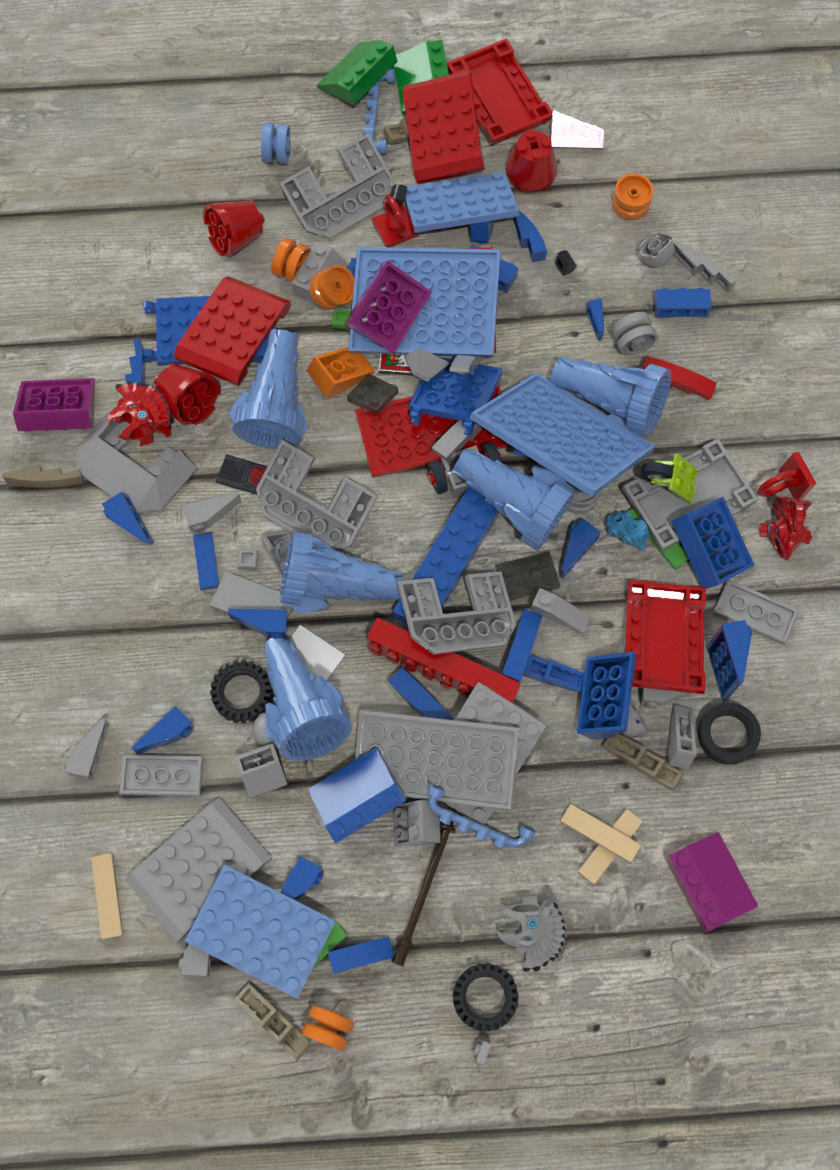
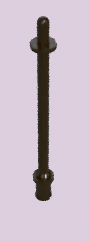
M451 809L452 812L457 814L456 809ZM453 821L450 822V825L440 824V829L442 830L440 843L436 846L404 936L397 940L398 946L391 962L404 967L408 952L413 947L411 938L449 834L456 832L452 828Z

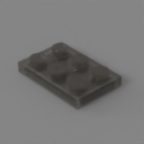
M550 551L495 565L496 572H502L510 601L536 595L539 588L552 591L561 587Z

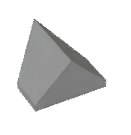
M422 348L405 355L413 375L427 382L450 364Z
M288 530L262 534L260 538L263 547L281 575H283L291 534Z

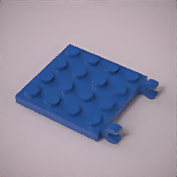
M210 296L156 298V303L151 301L143 302L145 314L156 313L157 351L144 349L143 357H145V362L157 361L158 366L170 365L171 363L186 365L174 358L177 344Z
M439 357L450 364L428 382L423 379L421 380L409 404L410 417H412L411 424L419 425L421 414L423 413L465 421L463 425L465 428L464 434L472 435L474 425L477 423L470 419L471 413L491 401L502 376V368L478 364L477 369H474V375L455 374L450 372L453 359Z

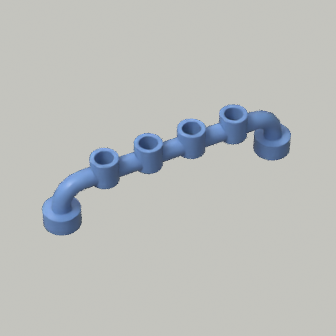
M395 69L388 70L369 90V95H372V98L367 99V109H370V113L365 114V121L369 123V126L364 127V135L369 134L379 154H387L388 149L387 140H379V143L374 142L380 82L387 79V83H395Z
M432 784L429 786L427 791L430 794L429 807L435 814L440 816L438 820L447 825H450V822L453 821L458 824L457 828L463 832L468 833L469 829L476 831L475 836L484 841L487 840V837L494 839L493 844L502 849L506 845L520 847L528 839L534 838L536 831L526 825H521L518 831L521 836L518 839H512L485 825L473 822L467 817L457 815L449 809L441 808L437 805V798L442 799L445 791Z

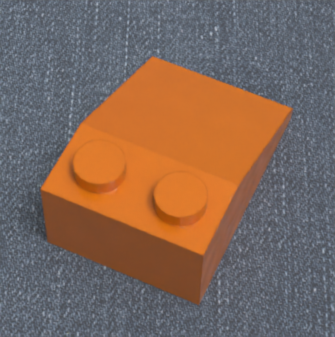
M348 346L315 356L307 369V373L326 398L341 394L374 374L375 370L362 353H349Z

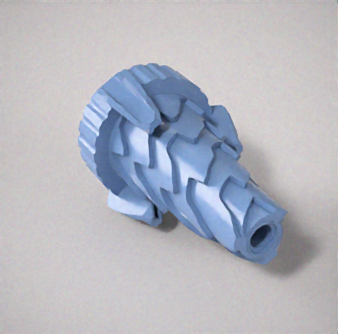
M272 329L270 331L267 350L261 364L258 365L255 381L251 383L250 392L244 391L230 410L229 417L233 420V432L238 438L247 443L263 448L277 449L281 440H285L298 446L301 443L302 435L307 432L306 419L301 403H296L299 386H296L298 379L296 367L299 353H296L299 339L297 332L291 333L282 329Z
M559 356L558 362L555 364L550 376V381L558 387L577 393V397L586 399L592 404L603 408L611 413L607 415L608 417L632 432L646 436L653 432L663 413L670 391L672 373L670 369L654 364H649L644 370L623 366L613 367L599 362L594 364L585 360L575 361Z
M463 451L452 473L465 480L470 488L486 497L485 501L493 505L500 514L509 519L513 526L522 533L521 541L538 551L569 507L576 493L574 488L568 485L566 480L549 469L534 466L532 469L534 477H531L517 469H511L499 460L493 461L476 451Z
M293 531L282 575L280 602L284 605L292 606L296 613H307L328 609L326 598L341 601L344 598L357 601H365L366 599L379 601L399 600L400 594L397 582L403 580V573L386 570L379 565L362 562L363 559L345 556L344 552L334 550L321 540L313 537V535Z
M271 638L267 640L265 655L268 661V677L276 696L273 698L275 705L272 703L265 705L267 738L275 741L282 755L293 761L312 760L333 751L348 738L352 730V724L342 705V694L322 676L315 678L313 671H309L304 661L299 657L292 639L285 641L283 638Z

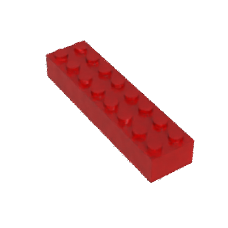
M378 617L367 636V646L370 653L376 656H385L393 664L397 665L400 663L405 666L406 670L413 673L417 671L425 679L430 681L434 679L447 689L454 688L464 697L470 696L478 682L486 685L512 703H514L519 693L521 683L454 652L434 655L414 641L410 636V632Z

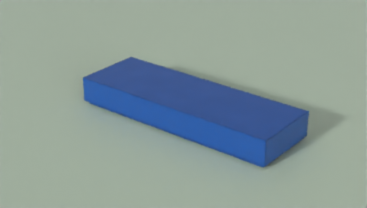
M210 532L193 535L200 590L218 588L219 578L213 534Z

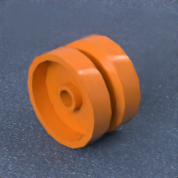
M632 173L622 176L616 183L612 200L613 210L618 216L627 220H638L644 217L649 211L654 192L653 184L641 174Z
M287 237L284 238L275 251L271 265L272 274L280 278L286 276V280L293 282L311 248L304 244L297 245L296 241Z
M330 266L317 272L312 277L310 282L311 296L315 303L323 309L330 310L345 305L353 300L355 278L350 270L344 266Z
M312 1005L308 1016L310 1019L319 1022V1025L315 1026L306 1023L301 1034L345 1051L348 1040L346 1037L338 1035L337 1032L340 1030L345 1033H351L355 1022L344 1018L342 1014L325 1008L324 1010Z

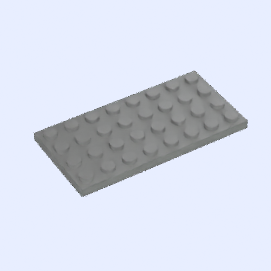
M359 710L355 760L377 747L406 797L429 800L430 794L427 791L430 784L445 791L442 799L437 798V801L511 810L519 727Z

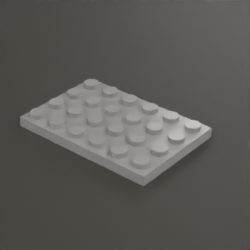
M481 682L476 684L455 720L519 727L515 776L547 724ZM444 802L473 822L482 825L487 823L495 810L493 807Z

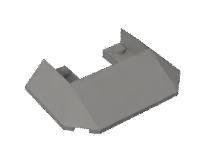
M368 133L337 151L352 176L354 183L328 198L310 167L279 183L307 232L331 238L384 207V197L390 195L394 179Z
M111 408L76 447L77 470L80 471L85 479L110 497L120 492L128 494L138 514H143V512L162 511L197 471V467L180 450L177 453L167 446L147 471L142 469L120 453L131 440H123L119 438V435L130 424L127 422L121 424L112 422L109 425L108 416L114 409Z
M281 440L256 488L262 505V514L291 532L313 535V537L321 540L334 550L351 546L378 495L368 486H362L354 480L345 477L330 506H327L300 490L316 458L304 452L303 448Z
M501 571L467 575L465 581L474 611L443 614L434 578L398 581L397 586L411 638L434 655L504 646L516 626V621Z

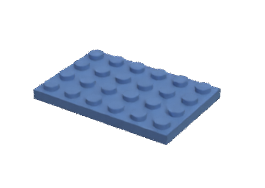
M494 172L486 175L479 174L473 177H461L435 183L428 182L416 186L410 185L407 187L405 203L414 233L519 216V208L504 172Z
M224 864L184 942L298 999L336 921Z

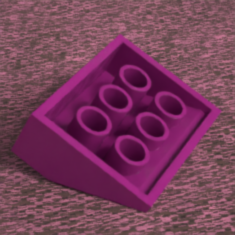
M387 260L381 263L344 325L394 354L432 291Z
M95 378L21 381L13 411L17 432L92 428L94 420Z
M719 832L688 845L665 858L703 933L711 931L758 907Z

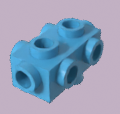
M617 511L615 515H609L606 525L607 531L612 537H618L628 546L632 545L641 551L647 548L645 542L650 534L646 522L641 519L638 521L634 520L632 515L626 511L624 513Z

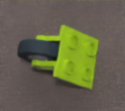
M674 454L673 461H654L642 465L640 473L642 479L654 483V486L669 487V490L683 500L692 503L698 468L679 454Z

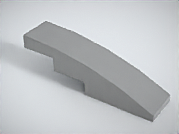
M678 241L674 242V256L693 276L700 273L710 285L716 281L727 293L733 290L737 280L723 267L694 248Z
M458 355L450 366V372L474 375V369H477L478 363L481 362V357Z
M458 421L432 447V451L448 461L456 450L460 451L468 441L471 442L483 427L475 424L472 435L464 434L465 428L463 427L465 421Z

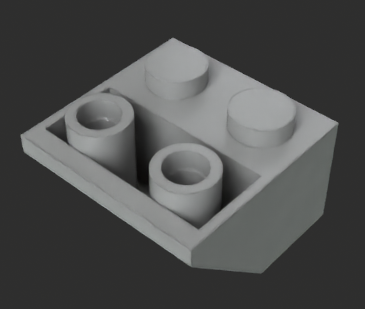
M273 743L235 756L240 775L250 799L288 785Z
M427 800L404 803L394 808V846H426L440 843V821L438 820L440 816L430 809Z

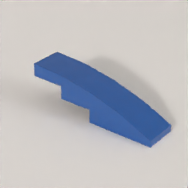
M139 338L133 340L136 356L129 357L132 373L126 374L125 379L132 384L137 382L142 386L145 383V357H143L144 348Z
M527 609L523 610L502 675L517 682L521 681L542 615Z
M533 655L529 656L523 673L524 677L579 693L583 686V672L552 660L540 659Z
M402 667L388 680V683L421 716L454 720Z

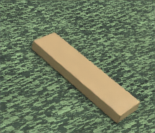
M570 804L560 820L562 824L632 864L641 849L639 843Z
M626 809L612 828L631 838L643 821ZM598 845L579 869L578 873L594 885L617 855Z
M113 854L91 857L101 939L105 940L123 936Z

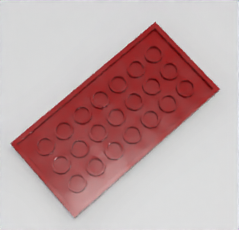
M499 383L491 400L502 394ZM413 396L355 409L372 478L427 466L429 462L438 460L440 463L441 457L432 451V447L459 420L422 413L419 425L411 424L412 417H410L409 404ZM483 428L461 450L477 446L479 453H483L482 445L493 442L497 449L510 447L511 445Z

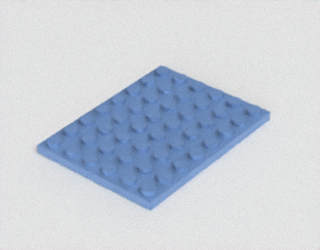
M357 247L352 310L381 263L387 260L432 291L394 354L406 355L422 348L436 356L475 355L478 357H494L501 250ZM350 329L349 353L393 354Z
M538 373L533 374L473 411L470 419L479 426L490 431L493 435L501 438L507 444L515 447L538 464L543 465L591 497H594L655 449L654 444L561 387L556 386Z

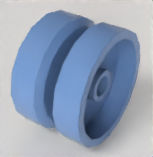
M264 123L261 136L262 161L272 163L276 156L278 164H288L291 149L289 124H280L276 132L274 123Z

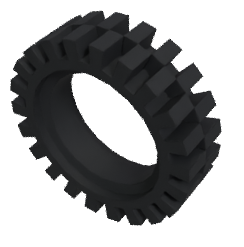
M242 660L241 663L233 661L232 665L228 663L225 665L226 668H220L218 670L219 674H215L213 677L214 682H211L212 690H210L211 700L216 710L226 720H232L233 723L241 722L242 724L249 720L253 722L255 721L254 718L266 711L265 705L272 702L273 689L266 671H263L261 666H256L254 662L250 661V663H247L246 660ZM240 675L254 678L260 687V694L256 702L244 709L231 707L224 698V689L227 683L232 678Z
M480 963L471 966L461 974L455 984L453 1004L456 1013L463 1023L478 1031H493L503 1027L511 1020L518 1007L519 993L517 992V985L514 983L512 976L498 965ZM480 977H489L501 984L505 993L504 1006L493 1017L483 1018L475 1015L469 1009L466 1002V992L469 985Z

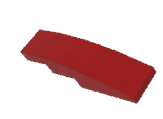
M650 356L645 357L641 369L645 370L649 364H654L671 370L670 388L676 387L687 394L695 393L706 400L712 398L716 382L676 364Z

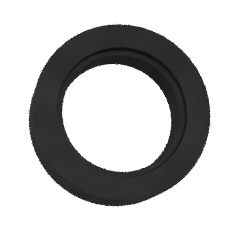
M736 703L716 705L703 717L698 728V740L705 754L712 760L726 765L738 764L746 760L755 752L761 739V729L755 715L746 707ZM721 716H732L739 719L746 727L748 734L745 747L736 752L720 749L711 737L713 721Z

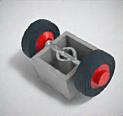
M493 442L482 445L484 456L493 461L499 460L502 462L501 454ZM477 446L455 452L448 461L441 458V464L438 460L428 463V479L437 494L446 493L448 486L453 498L465 494L469 486L465 480L452 473L461 453L465 450L479 453Z

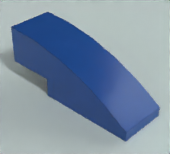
M519 210V216L513 217V222L521 249L528 247L532 262L546 260L547 248L543 238L535 225Z
M389 937L328 952L333 974L357 969L394 957Z

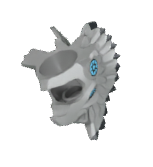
M553 893L542 905L537 903V896L522 897L523 903L506 906L502 911L503 914L517 919L521 923L518 928H509L505 932H501L498 929L497 933L504 943L514 946L517 952L521 954L525 953L526 959L522 966L524 972L530 969L537 972L540 970L541 965L547 966L549 960L555 961L556 957L559 958L561 956L560 952L563 950L565 938L567 937V926L561 902L558 901L556 894Z

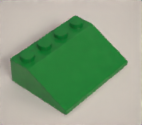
M382 40L360 42L317 84V88L355 105L398 62L394 46Z
M443 40L426 41L396 55L398 62L394 65L401 114H406L403 86L449 75Z

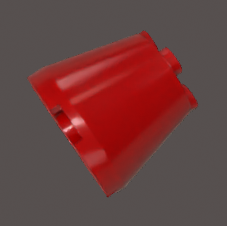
M528 129L517 140L507 158L505 167L507 177L513 187L520 191L531 193V191L545 190L554 182L557 174V162L552 140L546 134L534 129Z
M253 200L212 203L205 206L203 211V222L208 226V231L211 235L208 239L220 256L225 255L229 257L234 255L263 234L262 223L265 222L263 214L258 212Z
M171 363L154 379L157 390H160L169 402L171 414L181 424L198 425L205 421L215 410L214 404L217 396L220 395V387L218 382L210 375Z

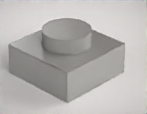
M482 1041L481 1045L477 1043L473 1054L476 1057L475 1062L484 1065L491 1047L490 1043Z

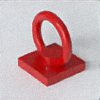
M386 195L384 197L386 212L373 217L372 223L384 246L391 248L418 237V232L414 233L411 219L404 206L399 207L393 196Z
M798 451L792 453L779 469V474L760 485L757 494L760 497H768L788 488L794 500L800 501L817 483ZM784 480V482H782V483H780V484H778V485H776V486L770 488V487L773 486L774 484H776V483H778V482Z

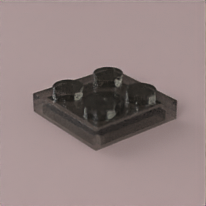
M368 374L347 396V400L362 409L378 415L399 391L398 387Z

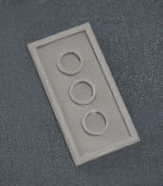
M226 571L210 604L211 608L227 614L228 609L287 610L288 618L293 609L292 606L284 605L280 602L279 591Z
M727 580L713 614L730 622L746 620L747 626L749 625L753 632L785 645L799 610L734 581Z
M123 755L119 794L127 796L201 797L203 756Z

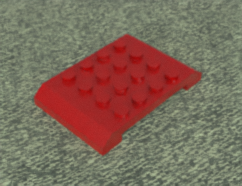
M507 38L447 62L449 75L470 70L477 123L491 144L552 120V110L547 102L543 103L515 58L514 49Z
M470 70L403 86L411 155L417 184L484 170L485 165L481 150Z
M230 276L224 277L178 342L174 358L179 362L239 386L247 374V367L270 334V331L274 328L279 318L283 319L290 309L291 301Z
M629 580L626 595L624 653H636L632 687L695 694L705 693L704 608L706 605V588Z

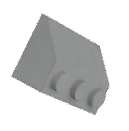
M316 241L292 282L293 294L315 303L310 292L312 277L317 272L330 266L341 265L348 269L349 264L332 247Z

